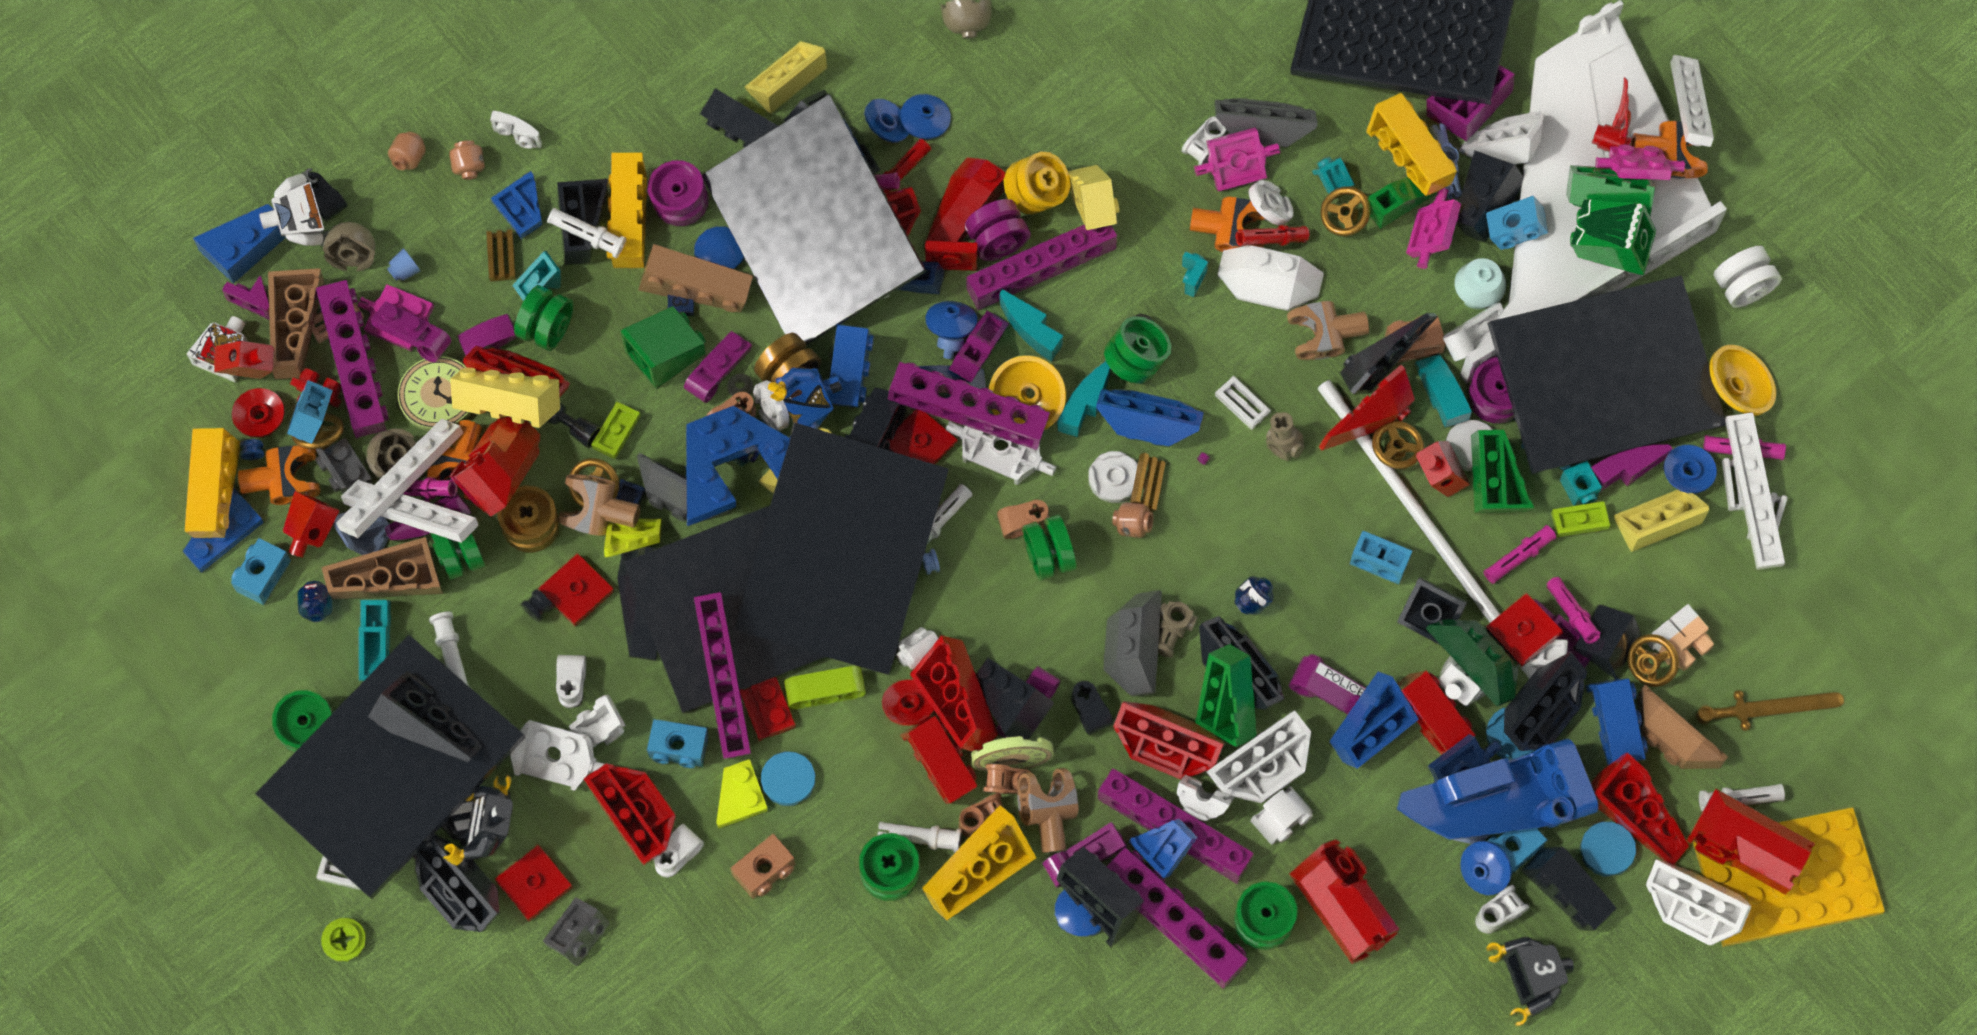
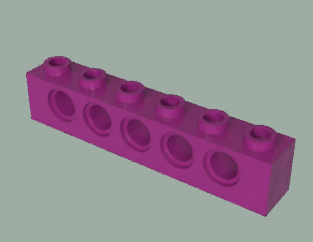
M1081 225L967 276V291L977 310H981L999 302L1002 289L1011 295L1017 294L1115 250L1117 235L1111 225L1087 230L1085 225Z
M347 280L316 287L355 437L359 438L386 431L385 421H389L386 406H380L378 398L383 397L380 383H374L372 374L377 373L373 358L368 359L366 350H370L367 334L361 335L360 327L364 326L361 311L355 312L354 303H358L355 289H349ZM339 308L348 309L347 312L342 315H338L335 313ZM346 331L354 332L350 338L341 337ZM351 355L360 356L355 362L348 361ZM357 379H366V382L363 385H354V382ZM364 402L373 403L369 409L360 408Z
M899 362L888 394V400L1035 450L1038 449L1049 417V412H1046L1040 406H1029L1020 403L1016 398L996 395L990 389H979L970 386L966 381L949 379L940 372H929L920 369L914 363L905 364ZM922 384L925 386V389L919 390L913 385ZM941 392L948 393L950 397L942 398L938 394ZM972 401L975 404V406L969 407L966 406L963 402ZM995 409L999 411L1000 414L992 415L989 413L988 410ZM1021 418L1025 423L1018 424L1013 419Z
M719 592L694 597L723 758L751 754L722 594Z
M1112 768L1098 790L1097 799L1149 831L1173 820L1180 819L1198 837L1186 854L1238 884L1252 861L1254 853Z
M1124 848L1107 868L1117 873L1127 886L1139 893L1140 897L1144 900L1140 913L1224 989L1246 966L1248 960L1245 957L1247 955L1246 952L1236 943L1232 945L1225 939V933L1218 926H1211L1206 922L1202 911L1195 906L1191 908L1184 901L1185 897L1174 887L1170 889L1164 883L1165 879L1155 869L1149 870L1143 864L1145 862L1144 859L1137 852H1130ZM1132 874H1138L1142 877L1143 881L1140 884H1132L1128 877ZM1156 892L1162 895L1163 900L1159 903H1154L1150 901L1148 896ZM1178 911L1184 918L1176 922L1170 919L1169 913ZM1200 930L1204 938L1194 940L1190 937L1189 932ZM1214 948L1221 949L1225 956L1221 959H1215L1210 955V950Z

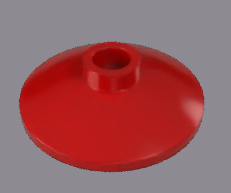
M255 388L244 392L237 398L232 408V420L235 427L242 434L253 438L265 437L276 431L281 425L285 414L284 405L280 397L273 391L264 388ZM258 414H264L263 418L256 419Z
M913 679L901 680L892 684L882 697L884 714L891 721L899 725L911 726L920 724L927 720L934 712V709Z

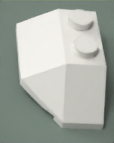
M1537 111L1507 117L1494 122L1481 131L1477 130L1467 142L1463 143L1459 151L1470 158L1473 157L1474 150L1512 164L1527 163L1534 157V152L1541 142L1543 113Z
M1249 245L1223 250L1217 275L1238 300L1289 311L1318 298L1324 273L1300 256Z
M1294 710L1209 769L1207 773L1223 794L1262 803L1305 773L1311 731Z
M1661 860L1655 861L1646 883L1663 922L1708 945H1714L1741 932L1751 909V905L1741 895L1693 871Z

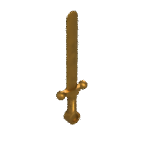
M1737 690L1733 694L1734 699H1736L1735 706L1712 709L1710 706L1705 705L1697 711L1696 718L1700 723L1708 724L1712 719L1736 717L1741 721V730L1748 731L1751 728V724L1747 718L1841 707L1844 703V697L1838 692L1744 702V693L1741 690Z

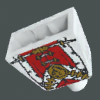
M231 316L226 327L217 323H211L187 353L192 365L236 383L239 376L214 372L215 346L236 341L248 342L246 337L241 334L245 322ZM231 356V360L233 362L236 359V357Z

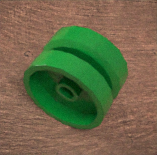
M536 285L527 294L517 314L514 327L515 336L527 342L535 339L536 346L547 351L554 350L561 342L571 322L574 310L573 300L560 294L554 297L552 290Z
M1133 316L1125 319L1106 344L1104 356L1108 366L1121 379L1131 383L1143 384L1151 380L1171 354L1172 345L1168 335L1154 321L1144 317Z
M1059 514L1045 518L1044 531L1037 522L1022 525L1026 551L1039 581L1054 576V563L1063 574L1076 570V560L1070 537Z
M431 533L434 540L432 545L441 566H445L450 581L464 574L459 559L464 558L468 568L473 572L485 567L472 533L462 543Z
M295 690L284 695L277 702L272 713V727L280 742L289 751L295 753L327 720L333 711L327 701L319 694L309 690ZM308 719L307 724H305V725H300V724H299L302 720H304V721L306 722V720Z
M882 833L871 838L863 846L859 856L860 878L864 888L873 897L883 901H897L907 897L915 889L920 878L919 855L915 846L906 837L896 833Z
M1262 881L1252 884L1242 892L1237 902L1234 916L1237 934L1244 943L1255 949L1269 950L1279 947L1288 940L1294 929L1297 918L1295 899L1285 887L1276 882ZM1263 913L1268 914L1269 917H1263Z

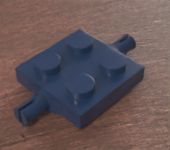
M1469 734L1430 763L1428 768L1434 777V781L1437 782L1449 775L1491 763L1490 758L1501 751L1502 748L1497 741H1494L1483 750L1480 748L1476 738Z

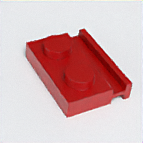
M776 677L755 684L746 690H740L741 698L759 741L796 728Z

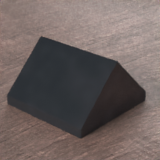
M1419 577L1397 623L1439 644L1426 628L1428 625L1444 619L1460 620L1467 601Z
M1599 604L1590 620L1600 631V638L1596 642L1588 644L1580 635L1573 649L1608 675L1617 679L1627 662L1630 646L1642 634L1633 615Z

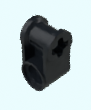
M317 172L308 173V177L311 180L318 179L311 186L319 213L328 222L348 207V204L342 195L321 174Z
M1083 680L1075 684L1071 700L1086 733L1090 736L1113 725L1114 721L1105 703H1103L1093 683ZM1080 692H1083L1084 695L1089 694V698L1087 700L1084 697L1079 698Z

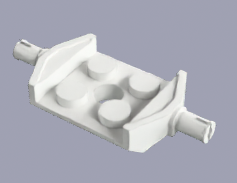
M949 421L946 427L949 433L962 439L963 462L967 463L969 460L1014 479V484L1016 485L1020 484L1035 470L1051 476L1055 473L1057 466L1042 461L1040 444L1038 449L1035 450L967 426L963 428ZM998 440H1004L1009 446L1007 449L1000 451L994 447V443Z
M530 720L520 730L526 738L510 753L515 775L519 776L523 773L568 785L574 791L584 781L583 778L604 765L603 763L596 762L592 741L589 736ZM549 747L558 748L561 752V758L558 760L552 759L548 754Z

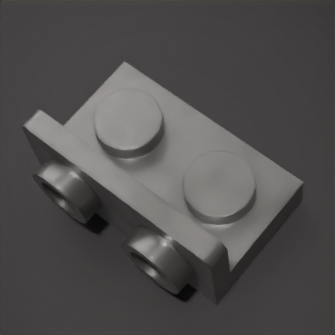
M346 438L325 450H322V448L316 449L319 457L315 458L322 472L328 470L331 478L328 481L336 493L341 491L344 494L357 480L369 484L373 483Z
M575 897L544 938L543 942L549 948L565 956L573 965L578 966L583 958L587 956L598 938L604 933L609 925V921L598 909Z

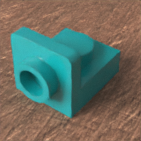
M1331 156L1317 162L1318 167L1312 170L1313 175H1319L1328 194L1337 188L1354 185L1341 157L1332 159Z
M1185 252L1182 256V267L1188 269L1183 278L1185 294L1194 298L1207 274L1208 261L1199 254Z

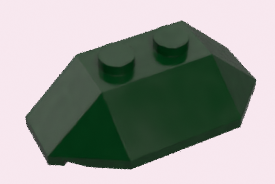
M1445 619L1428 625L1426 628L1428 632L1497 707L1513 701L1516 696L1519 664L1483 625L1474 620Z

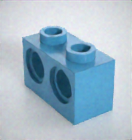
M308 380L296 404L287 434L312 444L323 422L333 390Z
M1362 531L1353 551L1350 565L1399 585L1412 551Z

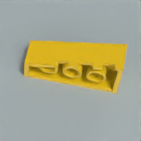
M1400 93L1376 104L1366 130L1367 134L1370 137L1376 136L1380 140L1378 145L1383 151L1389 150L1393 154L1395 164L1398 167L1404 166L1406 168L1409 179L1425 196L1451 185L1457 172L1455 164L1445 155L1439 141L1430 134L1426 123L1420 120L1415 113L1412 103L1406 100L1403 94Z
M612 153L611 174H609L611 197L608 198V210L611 212V220H608L607 231L618 237H626V242L618 258H614L612 253L607 252V259L612 260L613 268H644L647 173L643 153Z
M224 428L192 430L185 532L193 538H225L226 529L229 526L228 516L240 453V441Z
M999 805L922 889L933 908L943 918L949 920L1036 859V856L1014 816Z

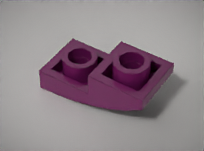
M509 314L489 319L458 335L465 355L474 346H482L484 349L491 347L499 349L517 338L514 333V324Z

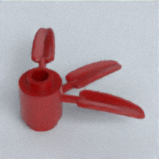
M1627 78L1623 80L1621 102L1612 126L1605 124V126L1598 124L1592 144L1597 145L1598 149L1610 152V147L1630 145L1632 138L1627 136L1632 116L1628 109Z

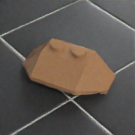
M1646 685L1641 688L1637 695L1638 710L1642 719V725L1639 728L1648 745L1654 748L1657 747L1664 753V758L1670 764L1677 765L1681 769H1719L1728 758L1724 752L1720 751L1652 692L1650 688Z

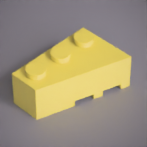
M1098 165L1068 171L1070 175V194L1086 229L1091 230L1117 224L1116 213H1120L1117 198L1113 196L1111 178Z

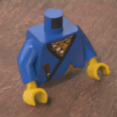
M793 367L782 377L777 378L776 382L768 384V390L774 392L770 395V398L776 401L783 400L794 423L815 429L819 428L834 409L830 395L843 390L837 375L823 381L818 369Z

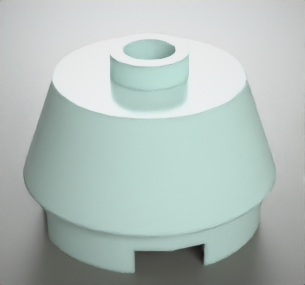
M1480 258L1460 268L1455 277V289L1466 306L1482 310L1498 303L1502 299L1506 291V280L1495 262Z

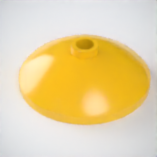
M1725 345L1712 355L1709 366L1711 380L1718 395L1726 404L1743 414L1753 413L1754 416L1764 414L1774 405L1776 387L1773 377L1766 365L1754 353L1738 345Z
M1023 355L1006 361L996 370L989 384V389L996 395L1013 397L1019 400L1020 403L1029 406L1037 405L1046 412H1049L1044 430L1051 427L1059 419L1066 404V386L1060 372L1050 362L1037 356ZM1028 388L1034 390L1035 395L1033 398L1027 396L1026 391ZM991 409L994 415L1000 414L999 411ZM1021 418L1013 419L1018 424L1025 423Z

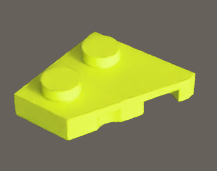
M639 519L635 528L608 521L604 545L605 557L660 543L661 519Z
M750 759L724 768L716 821L718 829L767 812L768 808Z

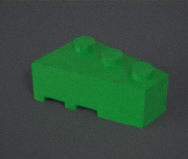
M1570 165L1566 196L1569 203L1577 207H1582L1584 199L1644 203L1651 217L1655 186L1652 179L1618 178L1617 173L1611 170V168Z

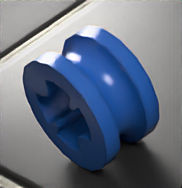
M248 439L240 442L239 447L243 450L240 452V457L243 460L263 458L264 451L261 450L264 446L263 441Z

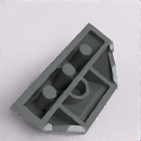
M1243 98L1217 99L1214 102L1216 118L1230 134L1256 128L1262 145L1269 146L1277 143L1278 146L1288 147L1317 128L1316 113L1312 109L1305 110L1300 106L1288 103Z
M639 452L637 460L649 503L657 509H667L672 512V516L685 522L687 520L686 477ZM732 509L727 510V511H725V512H723V513H720V514H718V515H715V516L710 517V518L705 519V520H709V519L721 517V516H724V515H728V514H730V512L732 511Z
M1160 590L1136 594L1107 619L1103 670L1132 697L1155 693L1162 591Z

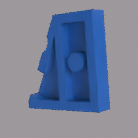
M532 171L491 198L494 206L521 239L542 225L536 184Z
M1176 819L1133 837L1129 842L1163 878H1167L1173 873L1198 837L1180 819Z

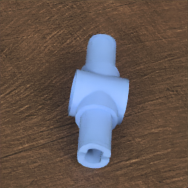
M1439 124L1440 129H1438L1437 125H1433L1429 129L1431 135L1439 141L1443 152L1448 159L1454 162L1457 170L1452 184L1445 187L1449 191L1447 198L1452 199V194H1454L1455 198H1458L1462 194L1457 176L1459 174L1457 166L1459 153L1448 141L1446 126Z

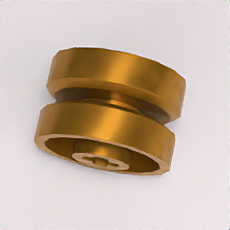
M791 332L778 338L760 355L756 361L754 371L762 381L776 382L777 378L782 377L793 367L815 368L819 370L821 359L812 349H806V343L797 333Z
M528 485L518 487L507 506L497 513L504 538L513 548L521 552L534 553L544 550L554 542L559 534L560 522L558 521L559 516L554 501L546 491L539 487Z

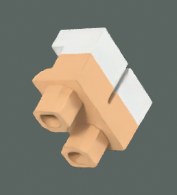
M1689 604L1651 633L1660 635L1673 644L1678 653L1679 668L1683 671L1687 670L1696 661L1688 651L1692 646L1702 656L1714 646L1713 641L1706 634L1709 627ZM1647 643L1653 650L1657 649L1660 653L1666 651L1658 643ZM1670 658L1665 660L1668 665L1671 664Z

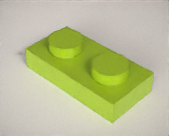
M616 402L592 442V449L616 459L640 419V412Z
M1604 501L1552 509L1551 512L1557 537L1608 530L1610 527Z

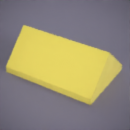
M801 41L748 83L745 89L771 114L827 69L826 52L823 47Z
M1675 490L1613 516L1630 551L1633 552L1702 524L1709 512V506L1693 493Z

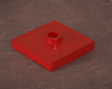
M925 241L926 262H938L943 270L976 271L978 268V243Z
M917 409L898 427L894 439H887L890 441L889 451L931 464H936L957 443V439L926 412Z
M578 553L538 588L574 627L614 592V589Z
M1528 593L1524 594L1486 626L1488 632L1521 667L1563 634L1562 629Z
M539 845L495 878V881L528 922L573 888Z

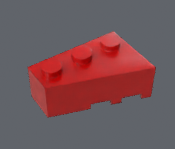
M1427 670L1409 674L1398 683V686L1419 718L1417 723L1422 728L1420 732L1441 755L1467 735L1475 736L1471 730L1472 724L1465 716H1461L1455 709L1456 703L1447 694L1443 693L1439 687V680L1434 674L1428 673Z
M933 716L900 734L904 741L908 740L915 752L913 754L918 762L922 763L928 773L927 777L945 804H950L978 787L975 783L977 776L970 765L965 766L960 758L963 756V753L956 742L951 743L947 736L949 731L941 719L937 720L936 716Z

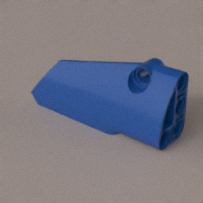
M1565 739L1542 746L1528 755L1511 760L1505 758L1449 775L1435 783L1402 792L1397 810L1425 828L1452 840L1541 827L1555 828L1560 824L1596 813L1598 802L1575 744L1572 740Z

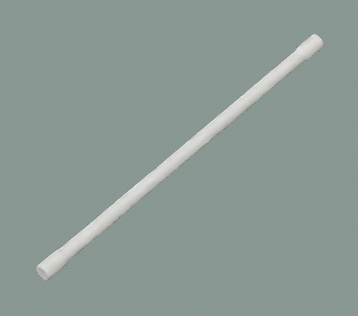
M1331 380L1324 382L1318 387V391L1329 406L1335 410L1341 420L1349 412L1352 413ZM1369 434L1357 438L1356 440L1489 623L1492 622L1500 613L1396 471L1384 465L1375 456L1372 448V439ZM1521 667L1529 679L1537 669L1541 668Z

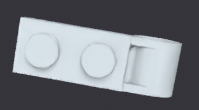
M1501 303L1490 306L1442 337L1454 361L1465 358L1467 354L1475 350L1489 331L1487 323L1497 320L1503 312Z

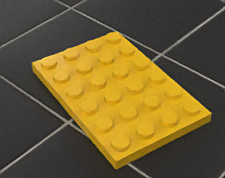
M1853 807L1778 822L1815 843L1800 875L1793 879L1792 883L1794 885L1786 895L1745 872L1731 867V861H1726L1724 865L1717 864L1695 850L1703 877L1741 895L1751 905L1742 931L1721 941L1723 947L1881 915L1885 912Z

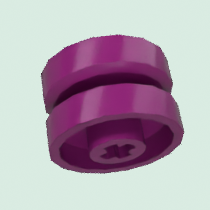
M671 160L655 169L648 180L649 196L657 215L665 223L673 226H687L695 223L705 214L709 206V194L700 171L693 164L683 160Z
M1011 199L997 200L984 205L970 215L965 222V229L970 239L975 241L974 243H978V255L983 261L998 260L1011 255L1023 247L1030 238L1031 232L1026 222L1020 219L1021 212L1016 202Z
M1497 357L1490 358L1479 365L1475 370L1468 391L1469 405L1474 414L1482 420L1493 424L1506 423L1515 419Z

